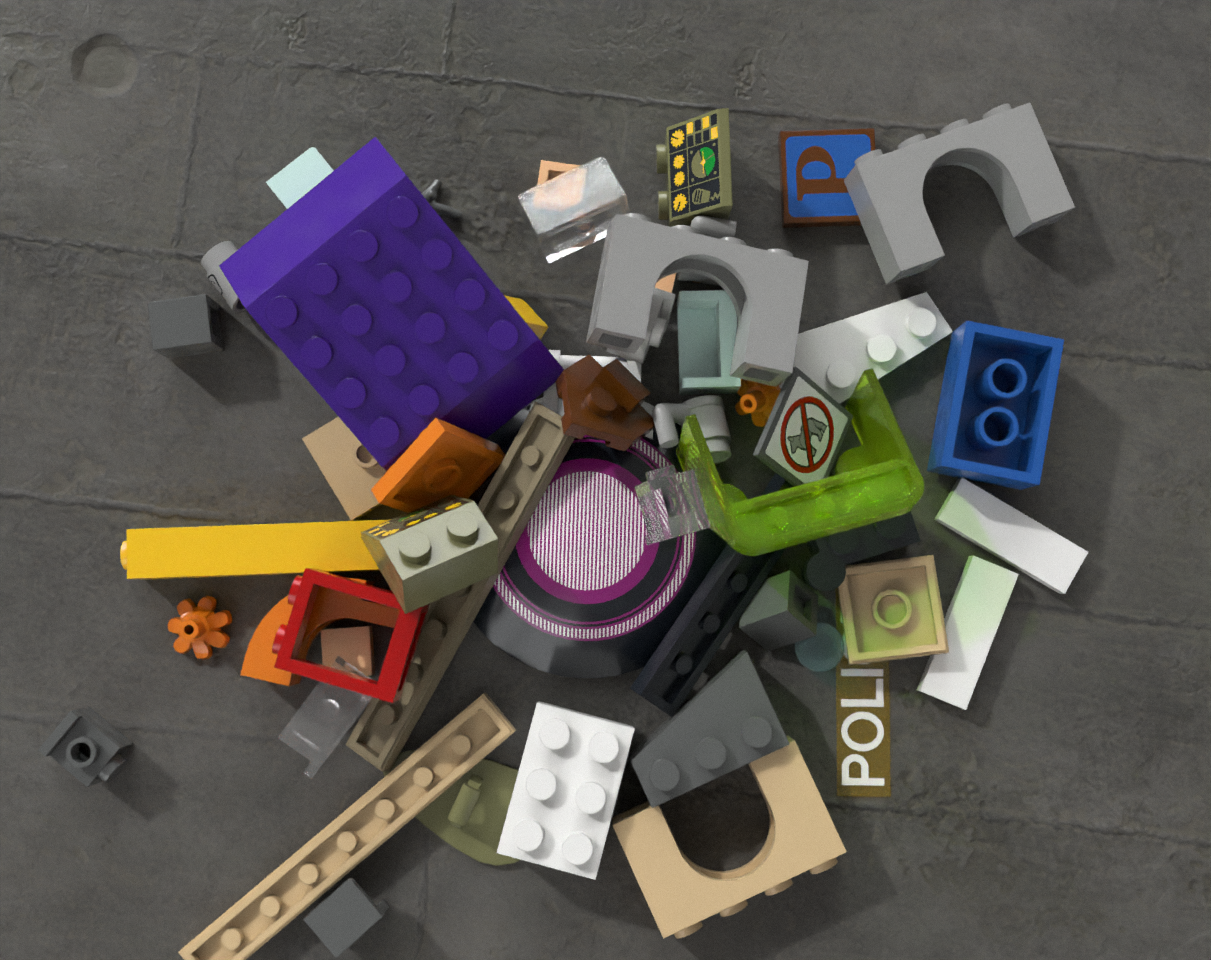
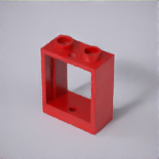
M305 568L303 576L297 575L289 591L288 604L293 605L288 624L280 625L273 641L272 653L277 654L274 668L390 703L400 700L430 603L405 614L392 591L319 569ZM320 586L400 610L378 681L297 657Z

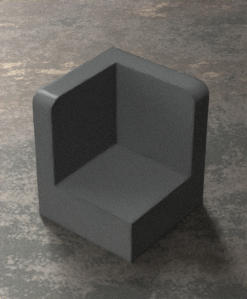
M203 294L153 301L148 304L154 351L166 358L225 351L220 305L208 295Z
M790 570L765 579L740 616L739 628L768 651L814 637L817 632L818 595Z
M349 878L331 895L322 900L303 920L337 958L380 920L390 906L384 899L376 905L353 878Z

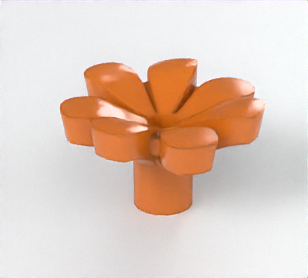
M741 379V387L737 392L741 398L735 405L737 413L739 415L751 413L754 425L758 427L765 426L781 388L779 385L775 387Z
M204 596L200 599L197 606L189 598L182 600L177 605V611L181 617H174L169 620L168 631L179 635L173 645L178 653L186 654L193 648L195 656L203 660L212 657V646L225 648L228 645L230 637L227 633L221 631V628L232 623V615L228 610L215 613L214 610L217 602L214 597Z

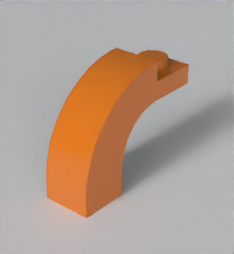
M349 578L372 586L375 581ZM320 586L297 657L306 660L309 648L315 637L321 630L336 621L351 618L394 628L400 610ZM288 596L279 601L258 625L249 642L240 675L284 686L300 684L301 675L274 668L277 654L272 653L273 641L280 625L288 624L293 605L288 604Z

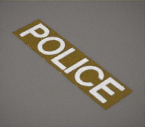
M836 588L837 796L891 797L889 660L854 665L848 664L838 589Z

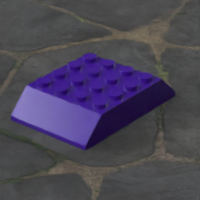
M376 137L219 265L244 308L386 471L418 438L419 434L435 418H439L486 439L552 386L564 370Z

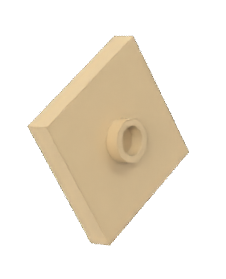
M339 417L302 438L351 521H356L382 505L377 501L371 489L387 471L381 467Z
M934 555L845 566V579L837 589L849 665L949 653Z

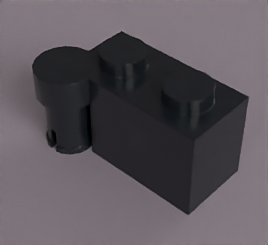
M905 494L803 526L802 530L810 554L814 555L810 556L803 564L801 570L802 578L807 585L815 590L831 591L838 588L844 581L846 575L845 565L920 542L921 540Z

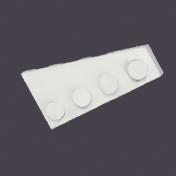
M925 292L798 334L793 367L800 369L834 400L841 404L939 342L953 331L928 293ZM784 381L779 385L780 388H782Z

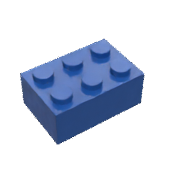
M965 321L951 333L927 471L1019 490L1040 485L1064 339L972 321Z

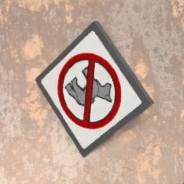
M793 367V373L784 381L753 455L812 501H818L853 415L800 369Z

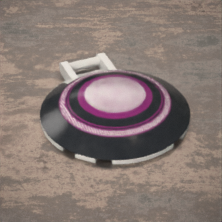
M549 350L564 370L586 357L561 355L560 350ZM592 356L602 367L618 359L641 382L642 363L629 361L622 357ZM556 382L544 391V397L529 403L486 439L498 444L506 455L535 401L563 416L565 414L563 400L558 398ZM643 402L641 406L652 416L654 406ZM675 423L679 443L670 448L660 447L655 427L626 451L608 447L605 444V440L584 435L582 439H574L473 621L494 645L509 656L530 667L564 677L604 678L621 675L645 667L732 538L729 503L722 480L715 465H694L692 455L687 452L680 423ZM499 466L468 498L473 500L477 506Z

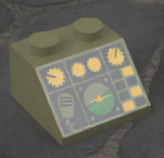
M729 108L716 109L667 127L664 144L656 145L657 174H665L666 191H658V220H667V226H690L694 217L700 215L729 219L733 206Z
M450 495L361 532L363 542L405 614L498 573V537L473 500Z

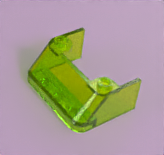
M873 368L863 371L845 407L853 415L851 423L862 446L851 448L840 456L835 467V476L747 499L745 494L737 487L722 484L696 415L686 416L676 454L703 523L737 552L748 556H757L910 512L923 495L924 481Z

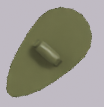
M416 750L400 752L391 770L383 771L384 777ZM483 758L415 817L449 845L478 862L495 866L516 863L520 859L498 854L497 849L519 770L494 760Z

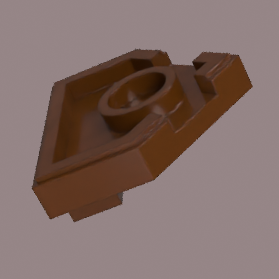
M589 354L563 370L555 381L558 398L563 400L565 414L561 418L564 435L582 439L584 435L605 440V444L608 447L626 451L655 427L653 417L641 406L651 392L618 359L602 367Z

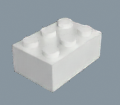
M538 701L497 853L596 880L635 728L627 724Z

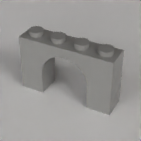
M1009 103L1003 104L985 113L982 116V120L969 124L967 119H961L944 127L940 131L941 134L926 139L925 134H918L901 142L897 146V150L883 154L881 149L873 150L854 161L855 166L844 179V183L886 285L928 270L945 256L923 201L924 179L927 171L944 165H957L971 169L982 176L993 189L1013 238L1055 223L1075 208L1031 103L1013 109Z
M616 213L606 232L586 343L635 354L646 339L656 283L662 278L675 273H698L718 283L729 295L736 310L737 331L730 376L777 387L793 373L809 261L795 258L791 252L783 249L763 250L750 247L743 240L735 237H722L718 239L699 234L697 229L690 226L675 225L669 227L653 223L650 218L642 214L628 213L621 215Z

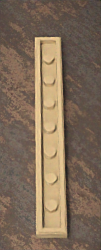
M486 692L483 693L178 951V953L184 960L248 959L516 731L514 726Z

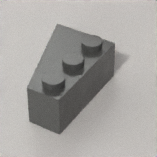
M740 650L714 677L697 690V693L675 713L673 718L669 717L630 754V760L651 807L654 808L781 749L790 743L748 652Z

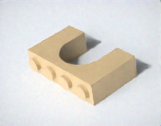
M786 736L790 743L789 745L748 763L768 808L769 832L760 852L742 867L728 871H715L703 868L692 862L682 852L676 842L660 805L652 808L649 801H646L612 817V826L663 939L672 934L677 939L691 935L703 926L702 920L717 913L721 917L733 915L748 905L746 899L763 891L767 896L780 893L793 884L791 878L808 870L811 874L824 872L838 863L836 857L847 852L795 740L790 736Z

